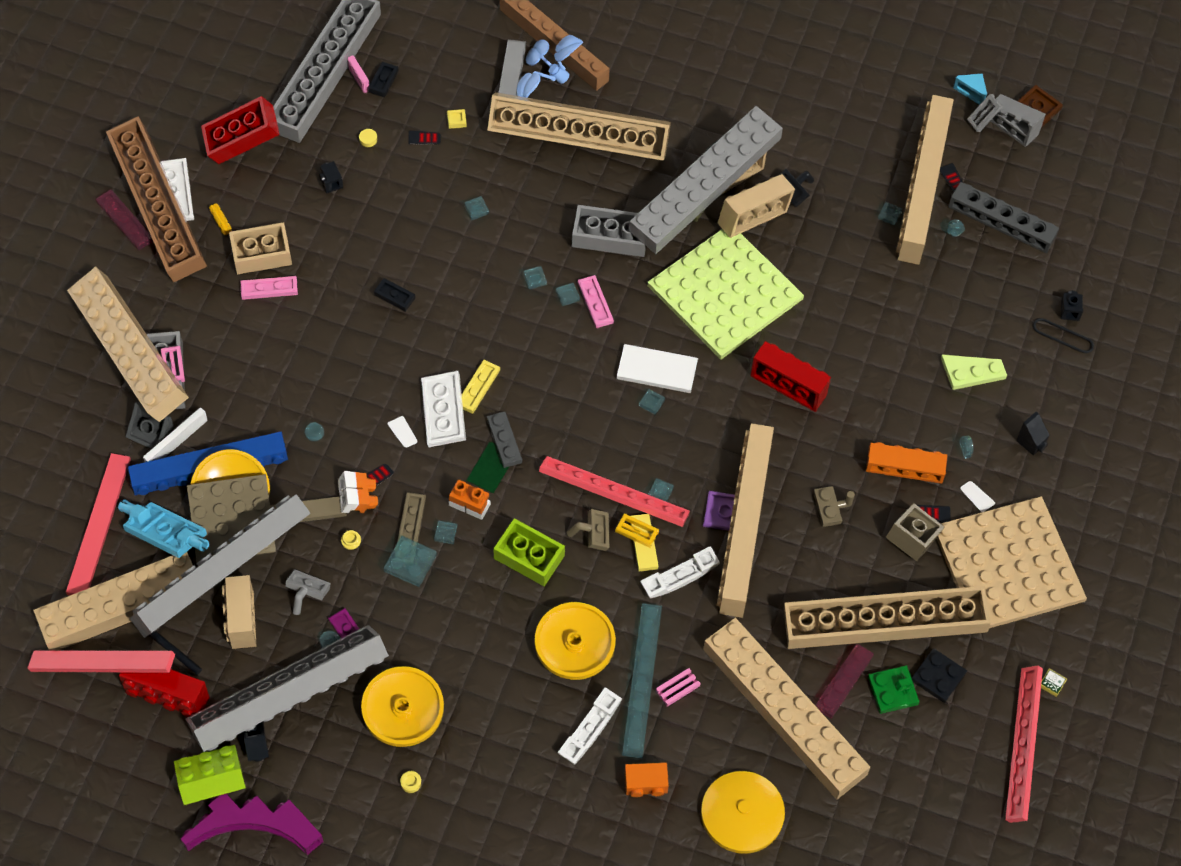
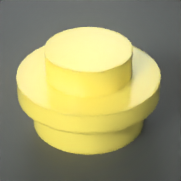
M349 530L342 535L341 542L344 548L353 550L361 544V537L357 532Z

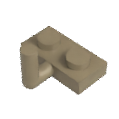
M833 486L814 489L813 493L822 527L842 524L839 509L852 506L855 493L849 491L845 500L837 501Z
M591 509L588 511V523L577 522L567 531L569 537H573L580 530L587 531L589 548L603 551L609 549L608 512Z

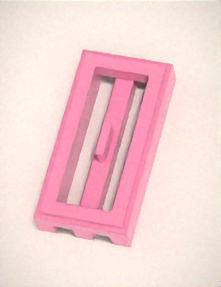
M354 55L348 57V69L362 92H369L368 78Z
M180 346L162 348L161 354L165 363L167 364L166 353L169 352L172 373L178 381L185 382ZM174 351H177L180 372L178 376L176 375Z
M688 668L657 687L656 692L668 707L700 687L701 683L696 680V676ZM688 676L687 679L683 680L682 682H680L679 684L675 685V686L672 687L671 689H669V690H667L666 692L662 693L664 690L668 689V688L671 687L672 685L676 684L677 682H679L680 680H682V679H684L685 677ZM692 681V685H690L689 687L685 688L684 690H682L681 692L677 693L676 695L667 700V696L671 695L672 693L676 692L677 690L681 689L683 686L687 685Z

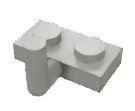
M294 570L286 580L285 587L298 591L294 599L293 614L299 615L301 613L302 600L305 595L322 601L330 590L331 583Z

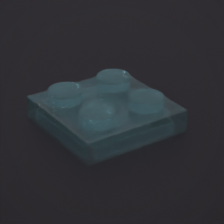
M401 536L384 566V572L420 587L437 556V551Z

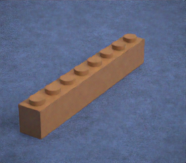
M500 0V10L536 41L546 40L549 43L548 51L553 55L557 53L555 50L556 46L564 37L569 35L528 0ZM582 45L561 61L596 91L609 82L610 68Z

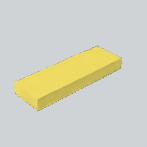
M486 360L482 361L462 393L463 410L472 414L475 412L500 372L499 366Z
M649 514L631 516L651 525ZM637 527V528L641 529V531H644V532H646V533H648V534H650V535L653 534V533L648 532V531H646V530H644V529H642V528H640V527ZM634 541L639 572L658 569L654 542L651 548Z

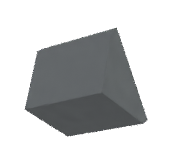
M136 402L126 438L152 449L174 430L172 419L167 415L158 422L146 412L141 403Z

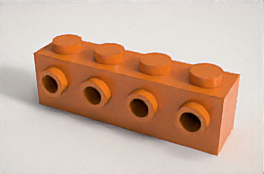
M880 442L871 443L868 451L866 472L942 484L946 474L947 454L937 451H923L918 448L908 449L899 445L889 446Z

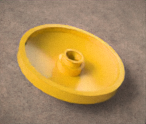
M221 450L209 455L198 465L191 480L192 485L266 474L270 495V482L264 467L252 455L239 450Z
M569 602L552 608L542 617L535 633V649L539 660L551 673L565 679L580 680L598 674L608 665L615 650L616 638L612 623L602 611L586 603Z
M403 666L390 668L378 674L366 687L362 697V716L367 729L381 742L396 747L413 746L428 739L439 727L444 712L443 695L436 681L424 671Z
M736 771L719 777L710 785L703 798L701 817L707 834L716 844L731 852L747 854L766 848L777 838L783 826L785 808L779 791L769 780L756 773Z

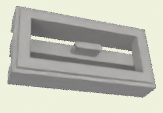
M989 94L967 118L977 132H981L1003 108L998 103L999 101L994 98L993 94ZM990 102H992V103L988 106V108L983 111V109H984Z

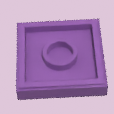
M709 491L703 527L729 531L735 495Z

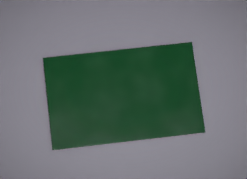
M488 443L466 480L491 493L495 492L509 468L503 467L495 443Z

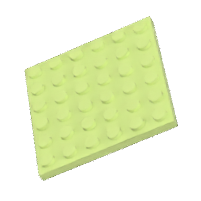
M723 229L648 281L647 285L720 360L804 298V295L741 233L730 238Z

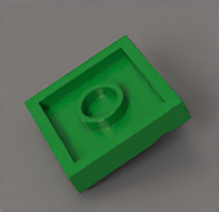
M907 665L868 675L880 714L919 705V699Z

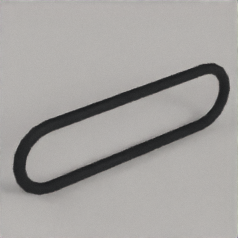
M1038 318L1033 322V329L1037 333L1079 352L1090 353L1094 349L1093 341L1079 333L1044 318ZM1038 321H1045L1081 337L1091 343V349L1085 351L1043 333L1036 328V323Z

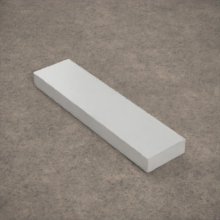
M202 408L196 410L143 456L144 461H154L169 455L208 421L205 411Z

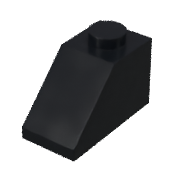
M1035 412L1023 423L1016 440L1032 455H1035L1038 451L1042 452L1048 446L1047 440L1050 436L1038 412Z
M262 721L250 731H243L248 761L258 762L269 757L264 722Z

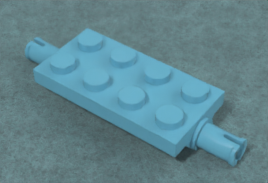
M122 500L124 503H119V511L129 515V520L123 524L126 532L178 558L192 547L201 552L208 549L209 541L203 539L207 535L205 528L152 502L146 506L135 505L128 500Z

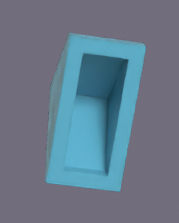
M983 74L958 75L956 77L953 87L955 90L979 105L985 100L987 91Z

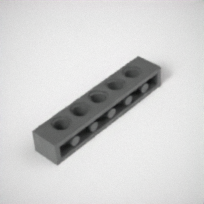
M962 182L959 183L949 203V208L1044 253L1049 251L1059 230V227L1052 223L1039 219L1035 215L1024 212L1018 207L1009 205L1003 200L994 198L988 193L977 190L971 185Z

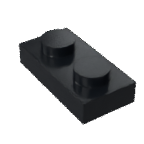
M382 62L368 87V91L385 97L399 72L398 66Z
M385 278L374 290L375 296L405 312L416 298L414 293Z

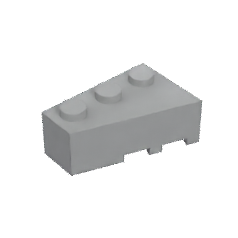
M1000 94L996 99L1003 108L993 117L991 122L1026 147L1039 135L1046 114Z

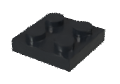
M933 648L912 677V681L945 703L968 670Z

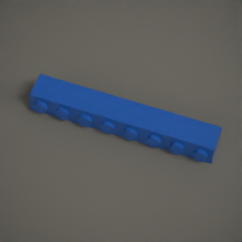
M282 431L128 466L134 494L146 495L152 491H163L169 487L185 486L191 483L192 476L198 465L209 455L221 450L233 449L246 452L256 458L263 467L270 464H281L288 460Z

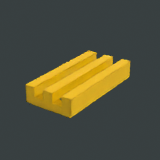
M623 514L615 532L651 548L659 533V529L627 514ZM627 521V522H629V523H631V524H633V525H635V526H637V527H640V528H642V529H644V530H646V531H648V532H651V533H653V534L650 535V534H648V533H646V532H644V531H641V529H639V528H637V527H633V526H631V525H628V524H626V523H624V522Z

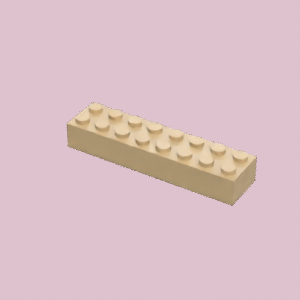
M186 552L180 558L172 555L33 610L49 651H59L132 622L130 618L134 615L132 612L145 601L147 604L151 603L148 599L161 589L164 592L167 591L165 586L177 577L180 580L183 579L181 575L193 566L188 553Z

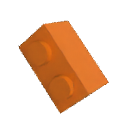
M667 763L625 764L626 795L641 797L643 794L662 796L664 793H668Z

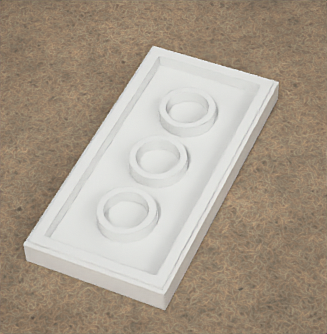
M186 158L161 161L186 220H194Z
M624 344L617 379L691 393L698 358Z
M453 371L421 378L428 447L466 440L459 372Z

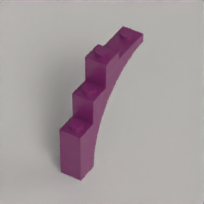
M227 794L213 797L208 805L211 814L204 815L199 820V824L194 828L187 829L181 838L183 846L190 851L201 842L219 834L237 830H257L285 838L299 847L306 855H309L324 842L322 834L290 800L286 803H280L275 808V812L272 813L258 796L248 799L243 804V808L240 809Z

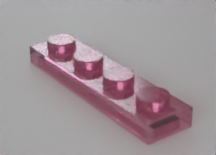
M112 190L96 198L99 206L138 250L153 242L150 233Z
M859 644L855 645L815 705L821 713L831 719L834 717L873 658L874 653Z

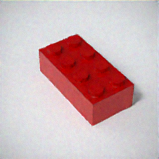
M262 96L201 126L207 156L218 164L280 135L274 107Z
M766 341L753 358L750 375L814 412L817 411L826 398L831 377L826 372L815 369L808 362H803L795 358L793 354L786 353L775 344H770Z
M171 669L169 673L120 672L119 674L124 690L129 696L135 698L137 696L142 697L150 704H161L165 709L180 711L186 717L203 710L210 698L204 681Z

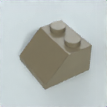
M913 503L894 523L886 538L915 561H918L945 527Z

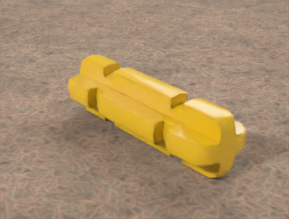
M217 203L210 205V212L214 216L219 228H221L223 235H228L229 232H232V228L220 210L221 208Z

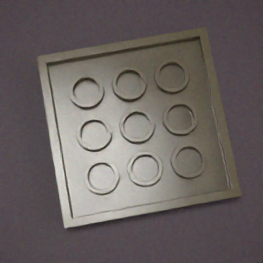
M266 474L187 485L191 522L206 529L207 535L203 539L209 541V547L204 552L195 548L196 562L198 563L210 553L214 556L212 551L225 542L230 544L228 540L239 531L243 530L245 533L244 528L258 518L261 521L260 516L270 509ZM275 541L256 555L276 553Z

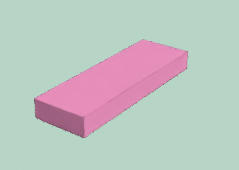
M593 275L579 279L578 286L595 327L599 328L613 324V317L596 276Z
M296 276L241 281L242 300L298 295Z

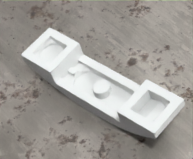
M710 546L694 554L692 559L662 574L657 572L640 582L648 597L655 598L695 581L718 566L720 562Z
M605 687L593 703L594 706L573 735L569 736L558 751V754L575 765L600 735L622 701V698Z

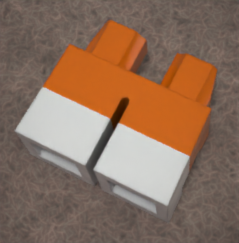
M350 471L342 473L338 479L341 513H349L351 510H358L360 513H364L366 509H375L378 505V497L369 495V492L375 491L376 480L367 478L366 473Z
M457 480L449 495V506L462 512L466 511L467 514L481 520L491 503L488 500L489 493L478 487L466 484V482Z

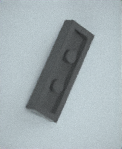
M506 412L487 416V422L503 467L521 464L522 457Z

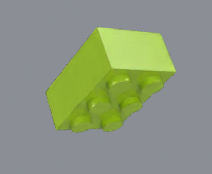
M515 518L493 549L495 560L544 587L565 556L564 545Z
M235 745L224 746L221 749L203 752L199 755L184 757L174 761L178 787L184 805L246 788Z

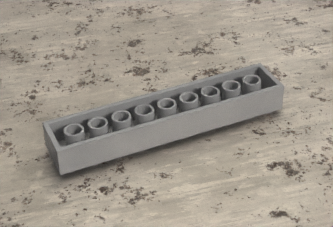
M342 0L273 106L280 136L298 143L302 141L348 68V57L352 55L355 57L381 16L380 1Z
M755 106L632 218L629 231L652 252L657 254L781 139L783 128L760 108Z
M297 494L292 498L289 495L274 505L277 509L272 507L260 516L261 521L257 518L244 528L245 533L243 530L239 531L228 540L230 544L225 542L212 551L214 556L211 553L196 563L199 566L198 568L194 565L181 575L182 580L177 577L165 586L167 591L164 592L161 589L148 600L151 603L147 604L145 601L132 611L134 615L130 620L145 638L308 516L310 512Z
M367 625L187 717L186 721L203 752L211 751L217 748L218 744L235 739L237 734L254 729L262 721L267 722L273 719L274 715L289 711L293 708V705L308 701L316 693H323L330 686L345 682L349 676L364 672L368 666L383 662L384 658L389 655L380 635Z

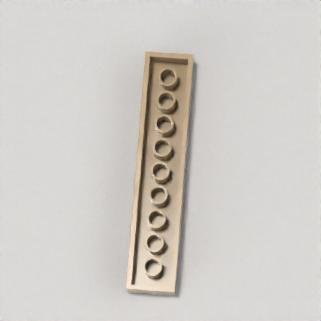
M495 92L492 95L487 131L664 161L671 122Z
M933 95L931 102L927 101L902 219V227L896 248V253H899V261L920 264L954 101L951 98Z
M95 266L67 290L149 415L160 422L189 398L108 276Z
M751 423L750 431L746 430L717 600V606L720 607L719 614L743 618L774 427Z
M985 586L784 603L788 649L988 632L991 624Z
M736 617L705 640L703 648L705 653L836 800L868 775L870 766Z

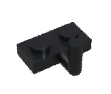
M785 169L779 175L783 174L795 188L791 202L797 207L810 196L800 184L805 180L808 183H813L814 178L808 171H804L795 179Z

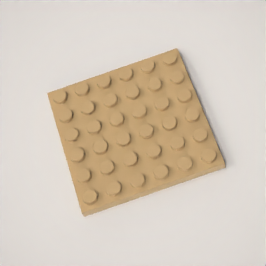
M1042 496L941 523L945 528L936 539L956 587L985 586L991 622L989 628L1086 601L1087 597Z

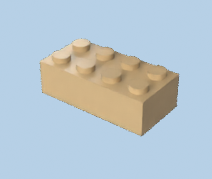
M781 174L771 177L763 183H758L750 189H744L734 196H728L724 200L718 224L732 238L787 212L795 188Z

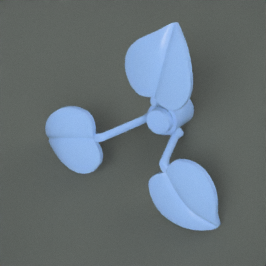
M572 35L564 37L555 49L557 53L554 54V57L558 62L557 65H552L544 57L549 50V43L546 40L537 41L533 48L529 50L526 56V63L532 66L542 59L550 66V75L536 71L532 74L526 73L518 82L517 95L527 98L538 86L540 76L552 81L556 80L560 84L565 83L569 78V73L565 70L566 68L562 65L561 61L576 50L583 41Z

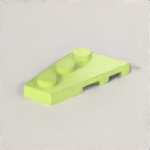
M953 355L941 356L952 390L1004 380L1007 377L1001 359Z

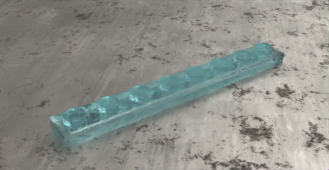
M642 603L622 756L643 758L662 606Z

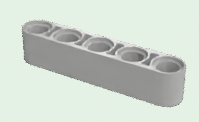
M508 39L499 93L518 96L517 85L521 79L526 41Z

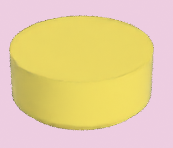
M372 129L361 131L359 134L361 145L365 147L374 146L377 143L376 132Z
M415 771L405 772L400 779L402 789L407 793L418 791L421 787L420 775Z

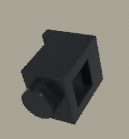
M335 162L322 164L319 177L322 184H324L326 194L343 188L342 176Z
M1068 291L1063 294L1061 299V319L1080 321L1083 313V295L1078 294L1077 291Z

